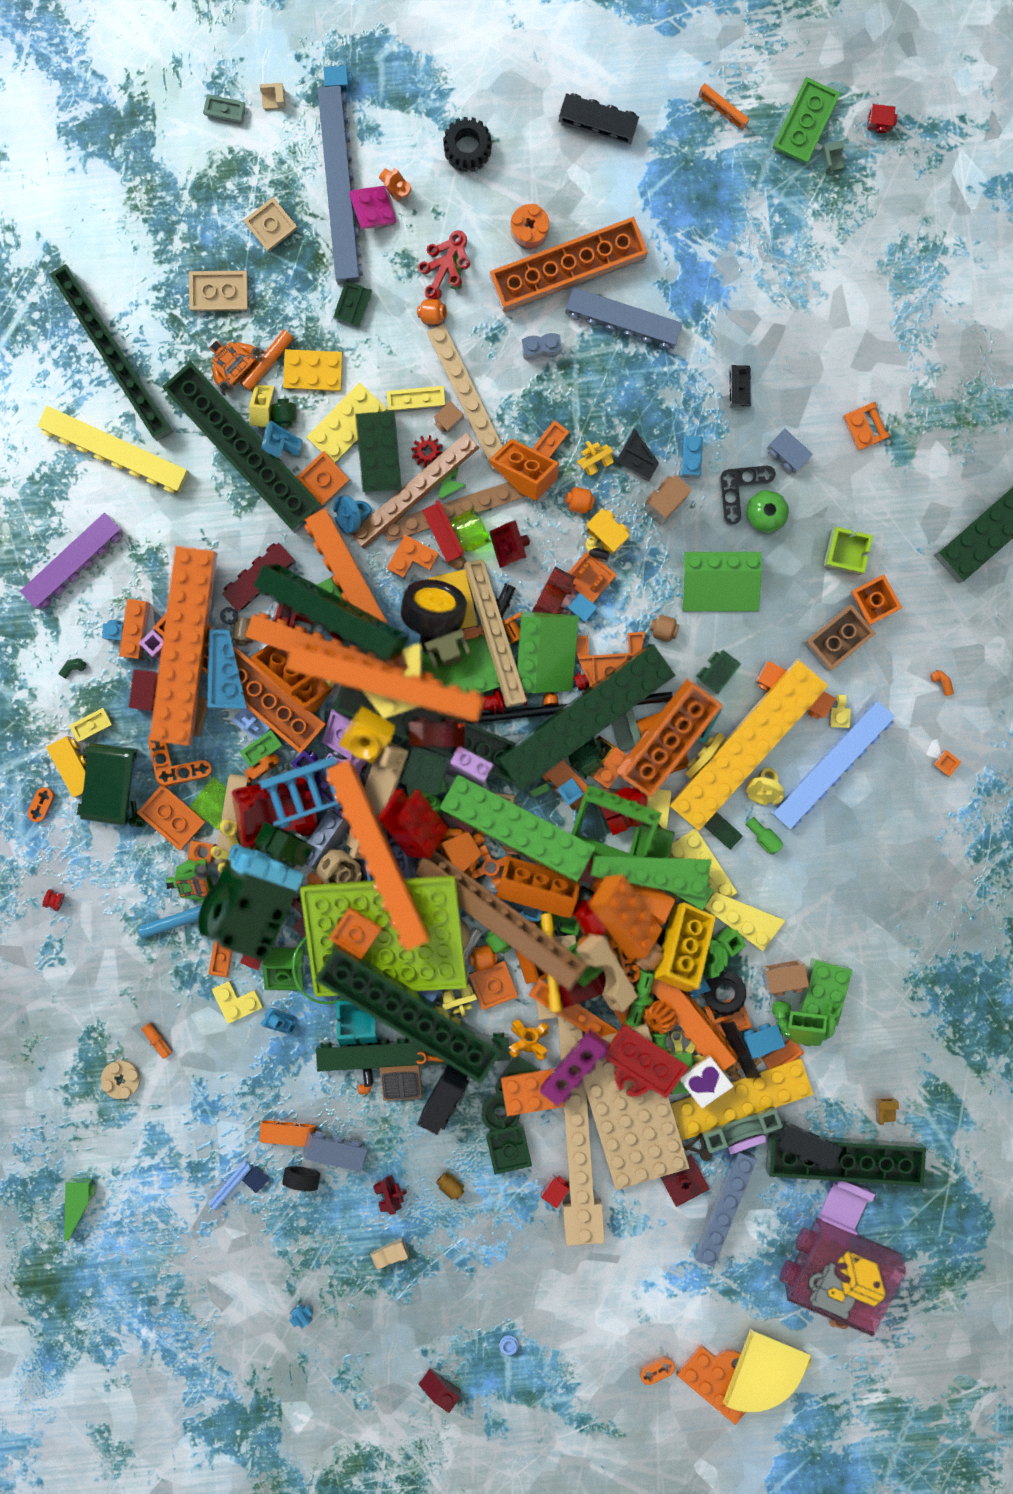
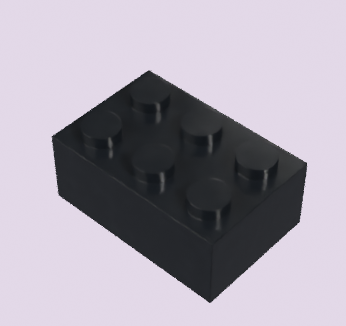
M447 1064L424 1105L417 1125L438 1135L441 1129L445 1130L450 1116L454 1114L459 1100H462L466 1092L465 1089L469 1084L468 1076Z

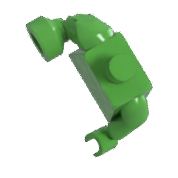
M784 1001L773 1002L771 1012L778 1020L776 1023L780 1033L792 1039L794 1043L804 1044L807 1047L821 1046L823 1041L834 1035L837 1023L836 1017L840 1015V1005H838L837 1010H833L832 1003L829 1004L830 1017L791 1011V1005Z

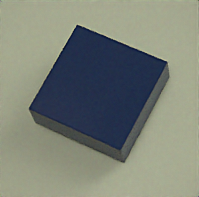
M256 1165L242 1181L257 1193L270 1178Z

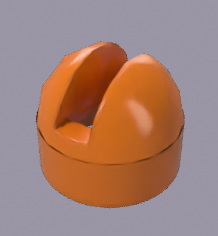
M547 692L543 696V706L559 704L558 697L554 692Z

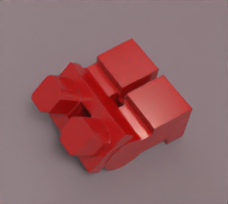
M625 787L618 792L612 793L647 807L648 799L646 794L641 793L636 787L633 789ZM600 805L613 836L628 830V827H640L644 823Z

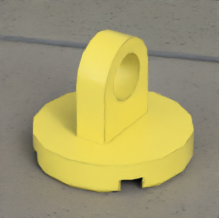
M772 768L763 769L759 773L758 778L751 779L746 786L747 796L755 803L761 805H768V803L776 805L782 802L784 798V788L778 783V774Z

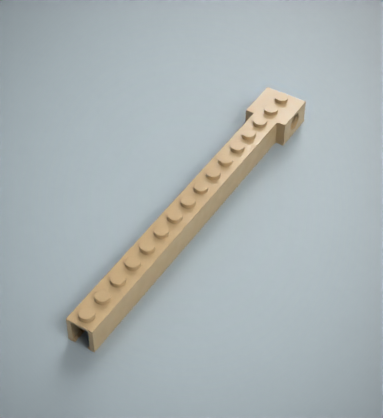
M553 934L554 940L565 949H569L576 943V937L573 934L567 936ZM557 1014L561 1062L572 1050V1046L576 1045L582 1038V1030ZM578 1066L570 1067L573 1071H579ZM562 1080V1085L568 1084L565 1080ZM582 1082L577 1089L574 1087L571 1090V1096L564 1103L570 1201L563 1202L566 1246L605 1243L601 1199H594L587 1094Z

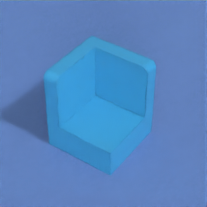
M573 778L557 788V791L567 805H570L584 795Z

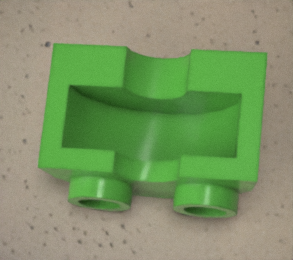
M710 940L703 975L704 977L715 978L720 975L719 973L722 972L724 966H727L728 955L726 949L718 941Z

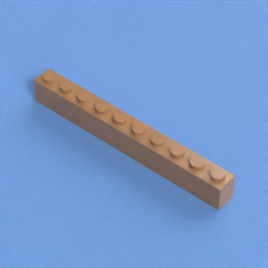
M434 851L430 858H422L415 874L421 878L455 876L458 905L461 909L568 990L579 981L587 964L438 852Z

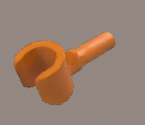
M425 1051L417 1053L424 1056V1061L416 1060L418 1064H423L426 1061L443 1062L440 1058L428 1055Z

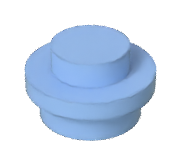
M512 1335L504 1336L499 1343L501 1352L505 1355L516 1353L519 1347L518 1340Z

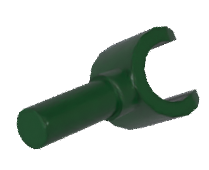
M131 801L132 817L129 819V825L132 827H143L144 819L138 817L136 801Z

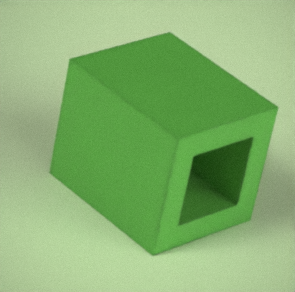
M725 927L712 937L713 940L718 941L726 949L727 955L733 957L747 946L738 930Z

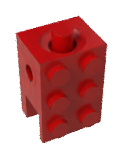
M396 789L377 818L407 857L430 858L448 830V827L419 789L414 791L410 799L402 789Z

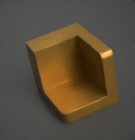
M895 1098L875 1099L876 1122L879 1125H884V1122H895L896 1109H899V1102Z

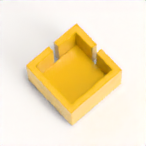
M602 508L586 524L584 530L591 537H595L597 540L600 539L599 545L606 551H610L612 556L629 538V530L624 524H618L614 520L615 516L608 509L605 511Z

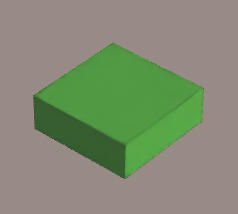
M545 783L529 791L532 797H536L549 791L550 788L548 783Z

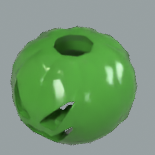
M760 491L748 502L747 519L752 527L758 531L766 533L776 532L787 522L789 514L788 503L777 492ZM772 503L775 505L776 512L774 515L768 516L764 513L763 508L766 504Z

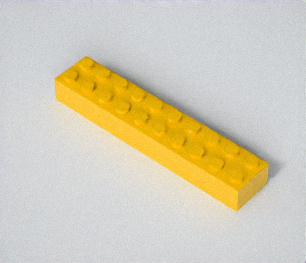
M796 659L722 742L708 762L670 801V807L699 831L829 685L799 659Z

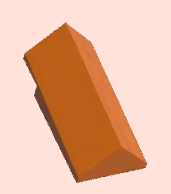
M267 645L250 657L252 662L305 711L316 713L332 690L331 687L318 677L286 669L290 652Z
M596 877L589 889L596 893L604 878ZM630 883L660 926L664 924L675 902V898L660 889Z

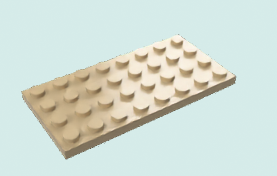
M647 1024L632 1028L651 1040ZM617 1032L601 1038L608 1042L609 1045ZM585 1051L583 1052V1055L585 1057H591L592 1053ZM605 1058L602 1060L598 1059L594 1070L589 1075L586 1073L582 1079H584L583 1084L615 1190L689 1169L669 1097L666 1099L651 1088L643 1095L627 1096V1089L632 1088L634 1082L626 1081L623 1084V1089L620 1091L615 1082L617 1066Z

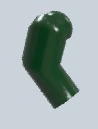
M81 658L69 659L58 674L66 679L72 670L78 669L83 671L86 668V662Z

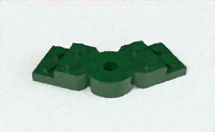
M519 1055L511 1060L496 1082V1093L487 1097L482 1106V1120L485 1126L489 1128L486 1138L494 1175L532 1167L525 1129L518 1122L520 1114L512 1116L505 1114L503 1117H499L495 1113L499 1108L506 1111L501 1082L502 1076L541 1070Z

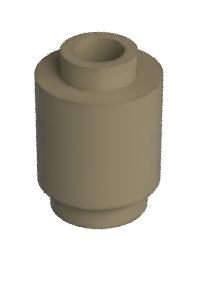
M238 617L237 621H235L232 640L236 641V645L247 646V643H251L252 639L245 637L250 618Z

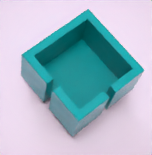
M336 1001V1019L338 1021L336 1022V1034L339 1045L357 1044V1040L360 1043L378 1042L376 1018L348 1001Z

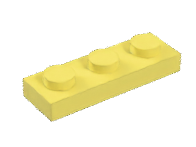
M444 386L386 391L388 411L445 406Z

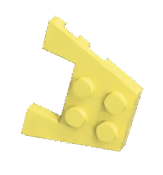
M421 644L402 649L409 668L404 671V675L409 677L412 674L421 676ZM362 690L383 719L420 707L416 704Z

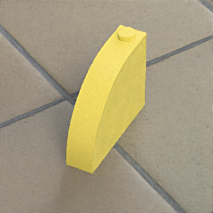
M750 1329L722 1403L731 1409L743 1412H760L781 1404L798 1387L805 1370L811 1364V1355L801 1349Z

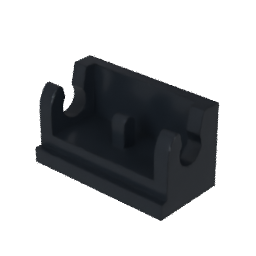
M731 365L729 368V407H751V368L748 365Z

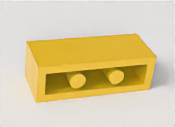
M65 736L47 746L46 749L72 797L78 798L83 795L87 760L84 758V755H80L78 751L79 745L75 738Z

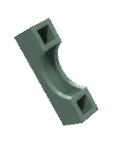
M773 1106L701 1133L709 1153H713L727 1148L744 1138L766 1134L783 1128L778 1112Z

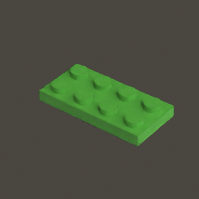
M806 77L773 145V149L807 165L840 96V92Z

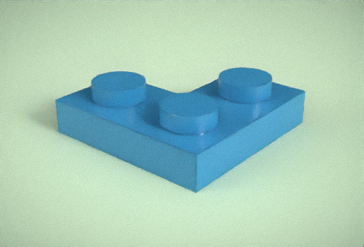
M270 420L266 425L261 448L277 458L281 455L283 449L297 456L301 452L303 440Z

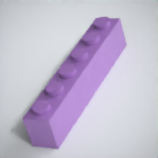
M104 512L24 586L20 592L35 608L45 609L51 604V599L55 595L59 596L65 591V586L69 582L73 583L79 578V573L83 569L87 570L93 565V560L97 556L100 557L108 550L107 547L111 543L114 544L119 541L124 531Z

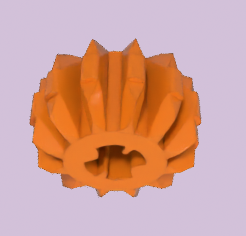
M659 1000L646 1007L643 1017L646 1019L645 1023L654 1029L655 1033L659 1032L663 1035L674 1028L677 1018L674 1016L675 1012L670 1009L671 1006L668 1007L665 1002L661 1003Z

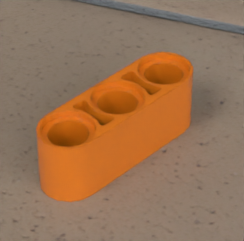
M263 1120L260 1121L259 1141L305 1147L309 1132L315 1133L316 1126L312 1124Z

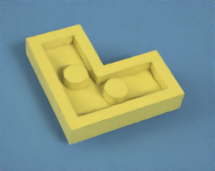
M719 732L715 737L710 736L704 743L705 746L698 752V758L693 757L687 764L689 768L685 773L689 778H692L713 756L725 738L723 734Z
M227 981L212 989L227 1024L263 1008L256 990L238 997L231 981Z

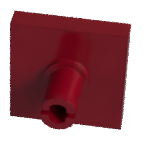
M516 520L489 531L500 568L527 558L524 547L530 544V539L527 535L520 536Z
M692 1154L686 1156L689 1169L660 1177L676 1207L710 1189Z

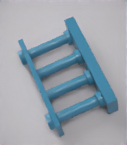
M334 756L259 781L262 790L266 789L270 793L279 819V821L273 822L275 827L279 826L280 829L291 825V821L335 807V810L343 808L342 804H339L334 796V793H336L334 786L330 784L334 802L323 805L314 779V772L320 770L325 775H328L327 769L336 765ZM304 777L307 780L316 808L308 811L304 810L295 784L297 778ZM285 783L286 786L288 785L297 811L296 815L286 818L277 792V785Z

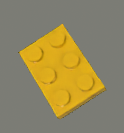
M285 349L283 388L341 392L343 353Z

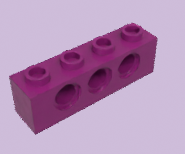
M589 1029L541 1084L539 1092L557 1106L561 1102L565 1103L571 1096V1090L574 1087L577 1089L582 1084L584 1075L586 1073L589 1075L594 1070L597 1060H602L607 1055L608 1042ZM588 1051L592 1053V1056L585 1057L583 1052ZM578 1066L580 1070L573 1071L570 1067ZM565 1080L568 1084L561 1085L558 1081Z

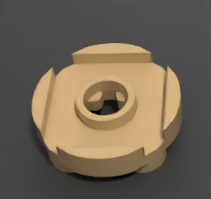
M128 1060L113 1061L104 1068L101 1074L102 1090L115 1099L128 1098L140 1085L141 1078L137 1067ZM122 1074L125 1083L119 1084L117 1083L116 1076L119 1077Z

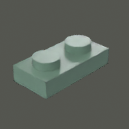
M207 94L203 114L242 123L246 104L242 101Z

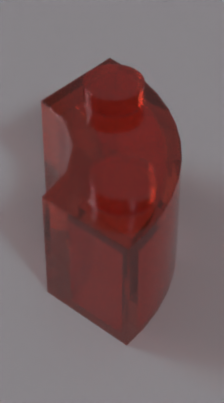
M555 566L532 612L561 614L564 609L561 605L566 595L572 594L576 586L573 584L576 577Z
M418 718V722H410L409 746L464 747L465 723H457V719H445V723L429 722V718Z

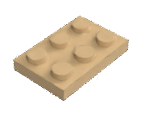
M189 271V310L191 312L248 311V272Z

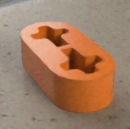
M44 787L37 790L27 813L31 821L41 822L46 818L55 798L52 789ZM47 791V795L50 797L49 799H45L42 804L41 802L43 800V797L41 796V793H45ZM39 806H41L39 813L42 815L35 818L33 811L38 810Z
M664 1356L644 1365L640 1370L642 1382L646 1385H652L671 1376L675 1371L674 1362L670 1357ZM666 1362L669 1365V1370L663 1368V1363ZM649 1371L652 1373V1378L649 1379L645 1372Z

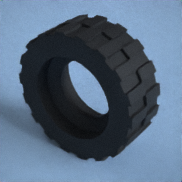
M722 971L718 977L708 978L707 983L710 991L704 993V998L707 1006L716 1014H722L723 1016L733 1015L744 1006L747 994L746 986L737 974H733L730 971ZM728 984L733 987L735 996L730 1002L724 1003L717 999L716 989L720 985Z

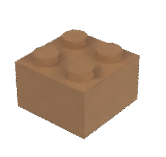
M800 960L761 967L765 989L770 994H774V996L785 995V991L793 990V993L802 992L804 988L809 987L806 967Z

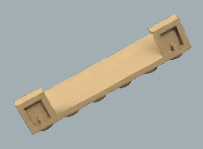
M391 741L372 764L364 788L377 818L395 792L408 754L407 750ZM350 832L346 845L352 848L350 856L366 859L360 855L358 840H355Z

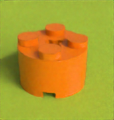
M534 203L519 207L511 217V236L515 243L519 246L533 249L545 242L549 232L547 213ZM527 224L533 225V228L531 229L530 227L526 226Z

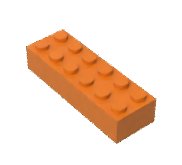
M687 678L617 768V772L622 778L651 798L723 705Z

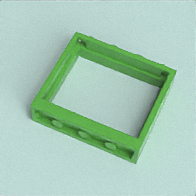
M589 785L583 796L571 834L595 847L591 856L592 859L594 856L637 857L579 834L589 802H593L651 825L640 857L646 858L662 813Z

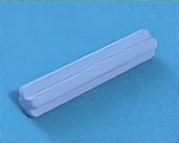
M244 1161L209 1202V1206L212 1209L217 1210L251 1170L252 1166L248 1162Z

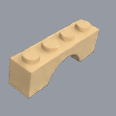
M590 935L576 951L585 964L602 967L606 976V985L602 995L610 1009L624 1012L638 997L634 991V986L627 979L626 973L619 965L616 955L608 946V941L603 936Z

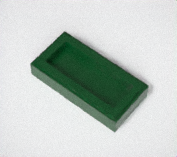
M717 812L704 825L729 850L743 837L740 832Z

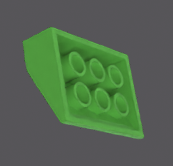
M684 552L682 554V611H759L762 552Z
M521 611L517 671L524 692L572 691L579 615Z
M480 634L477 638L466 640L471 653L469 657H467L463 645L458 646L462 661L444 667L440 655L436 654L434 657L438 668L434 669L429 653H421L424 671L435 674L434 678L443 682L442 686L450 687L451 684L462 687L461 691L469 693V690H473L481 694L500 688L485 635L482 636Z

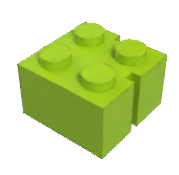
M840 527L833 528L823 567L857 575L864 574L869 557L866 554L870 552L874 535L861 532L852 534L853 530Z

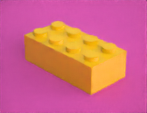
M686 903L672 906L662 944L663 950L661 952L664 958L657 966L655 979L686 992L699 989L716 916Z

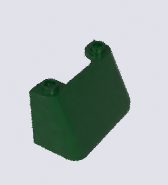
M90 743L89 747H85L84 758H87L82 803L78 804L77 815H80L81 820L122 826L128 825L129 815L126 810H129L130 790L133 768L135 766L132 762L137 758V748Z

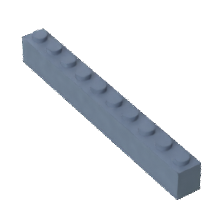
M341 86L319 87L317 89L335 279L337 284H344L345 281L355 283L360 282L359 276H363L362 264H358V257H361L360 245H356V238H359L358 226H355L354 219H357V215L349 195L355 188H351L350 182L354 180L353 168L349 169V162L352 161L351 149L347 150L350 134L349 130L345 129V123H348V113L343 108V104H347L346 93L342 92Z

